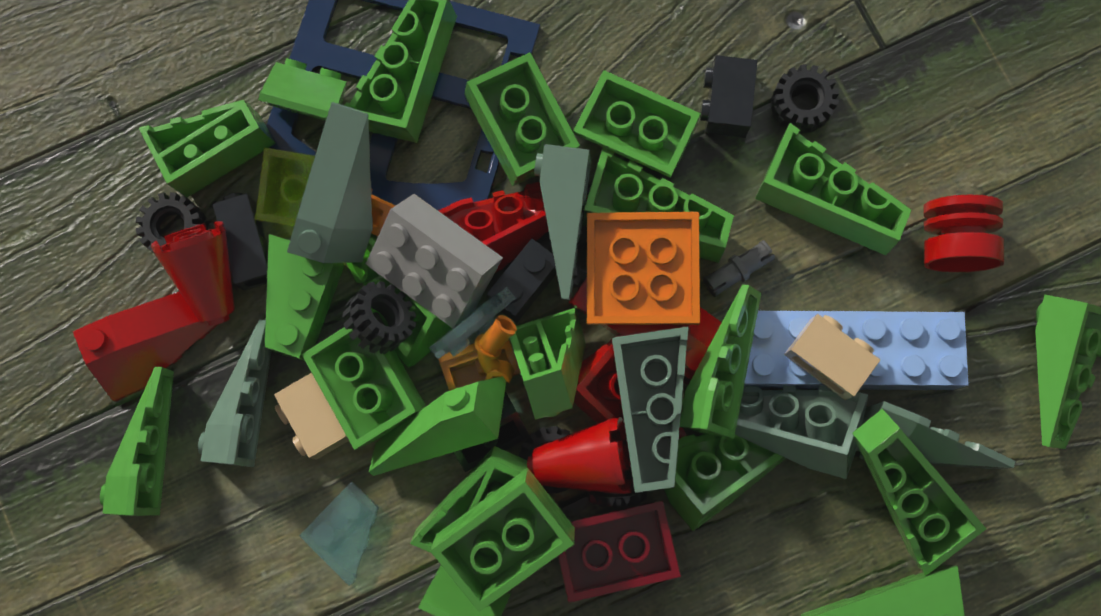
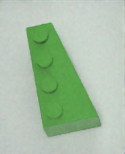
M409 0L392 27L393 33L385 46H380L374 56L376 61L367 76L363 75L358 82L356 94L350 103L346 102L344 105L369 114V132L417 143L457 18L450 0Z
M789 123L755 199L883 255H887L900 241L911 209L875 183H867L855 174L856 170L846 162L843 165L825 153L827 150L816 141L810 142L799 134L800 130Z
M602 148L585 205L582 226L586 225L587 227V213L699 212V258L719 263L727 245L734 215L694 194L688 195L675 188L674 183L664 178L660 180L643 171L642 166L632 161L628 163L616 157L613 151Z
M883 409L852 432L908 553L925 576L987 529Z
M942 564L926 576L923 572L917 575L913 574L899 579L900 581L883 587L873 588L849 599L845 598L805 612L801 616H965L958 566Z

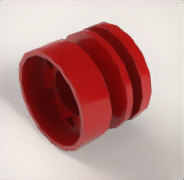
M969 194L940 197L925 203L924 217L928 220L924 222V231L939 235L924 241L925 268L940 272H977L1003 266L1004 238L989 234L1003 228V218L999 217L1003 212V201L992 196Z

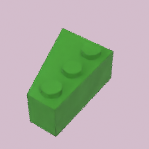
M245 100L203 110L201 115L187 119L182 117L170 119V123L152 128L150 125L139 127L169 186L185 197H189L275 144L262 117Z
M269 234L265 347L277 354L305 362L302 354L316 345L345 264L322 263L288 253L290 240Z
M576 308L516 326L515 334L510 337L535 420L543 417H554L562 411L573 407L586 346Z
M494 446L416 528L410 544L430 552L437 533L527 469V460Z

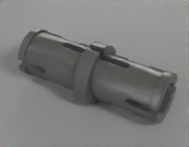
M762 240L740 256L733 255L730 257L727 264L708 276L703 277V281L708 283L706 285L707 289L716 297L737 282H745L750 279L751 273L775 260V255L769 254L773 251Z

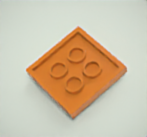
M699 212L587 213V325L700 324Z

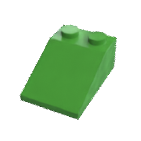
M286 58L285 64L275 63L260 92L258 100L269 106L326 121L331 102L342 105L347 82L340 80L341 73L321 68L320 74L306 70L307 64Z

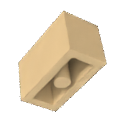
M817 314L809 320L784 355L841 398L847 400L856 395L880 362V359L873 355L874 349L868 343L859 338L853 340L842 332L843 327L838 321L830 316L824 315L822 317Z
M312 373L274 394L279 403L275 406V410L285 425L290 423L296 436L292 437V440L302 456L307 454L309 458L317 460L349 441Z

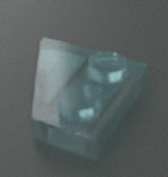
M505 287L479 305L454 329L449 330L429 347L438 359L448 352L453 357L471 343L467 339L471 334L476 331L480 335L494 323L493 317L514 301L516 297L508 287Z
M350 482L299 535L348 586L356 581L358 575L356 573L362 555L366 550L372 525H374L379 506L354 482Z

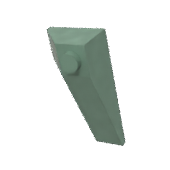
M331 102L288 246V253L322 263L363 262L373 229L368 113Z
M545 144L543 154L537 153L534 175L540 176L541 192L561 298L571 300L578 254L576 247L582 230L583 213L581 211L582 206H585L591 155L590 150Z
M266 320L258 321L206 424L205 432H202L200 435L198 452L202 454V462L254 467L272 352L265 347Z

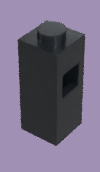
M247 193L228 194L222 198L223 201L214 203L213 207L217 221L223 222L226 229L230 270L234 284L245 291L267 284L268 243L257 203Z

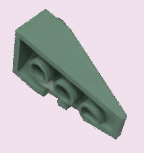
M818 385V390H796V386H783V390H761L758 386H744L735 435L809 469L847 479L858 445L852 432L863 423L868 394L857 392L854 397L844 400L825 385Z
M885 401L866 407L862 424L883 409L931 465L999 470L1014 468L1016 461L975 442L966 441L965 444L958 442L960 434L949 429L929 428L931 420ZM857 445L856 451L860 452L859 458L865 460L859 449V446Z

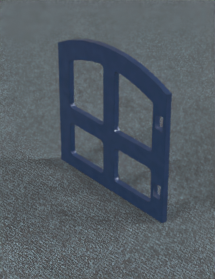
M309 0L289 59L307 64L306 70L310 72L324 68L356 79H361L363 75L367 76L376 61L375 55L325 41L338 0ZM409 0L361 1L403 11ZM450 1L457 15L454 25L505 38L508 41L501 66L509 62L511 55L521 57L529 52L533 54L540 24ZM439 72L431 99L471 109L464 96L467 81L470 80ZM273 107L266 126L275 144L264 150V152L285 169L308 182L316 152L293 136L300 114ZM482 129L466 180L463 182L439 184L406 183L387 180V172L398 138L377 133L372 134L370 140V179L373 191L371 195L397 205L415 194L436 210L466 198L472 197L473 202L489 199L500 162ZM481 152L492 154L487 173L476 169Z

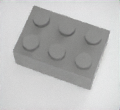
M413 194L390 209L366 265L454 329L475 310L503 257Z

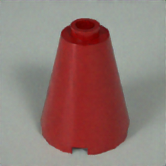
M221 221L214 222L216 229L206 230L205 224H201L165 236L166 244L162 246L157 241L151 244L153 253L200 322L207 321L209 326L218 325L229 320V314L234 311L226 229Z
M622 417L608 419L536 447L533 450L532 456H529L527 459V468H529L542 486L617 494L633 492V479H627L626 471L631 468L625 427L619 428L623 421Z

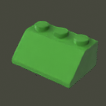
M603 70L573 133L671 178L696 129L701 113Z
M344 327L304 352L302 356L353 449L357 450L386 436L425 408L426 405L395 350L391 352L389 350L386 354H380L378 350L374 354L369 352V345L362 349L358 346L361 340L358 337L352 340L349 336L353 330L345 329Z

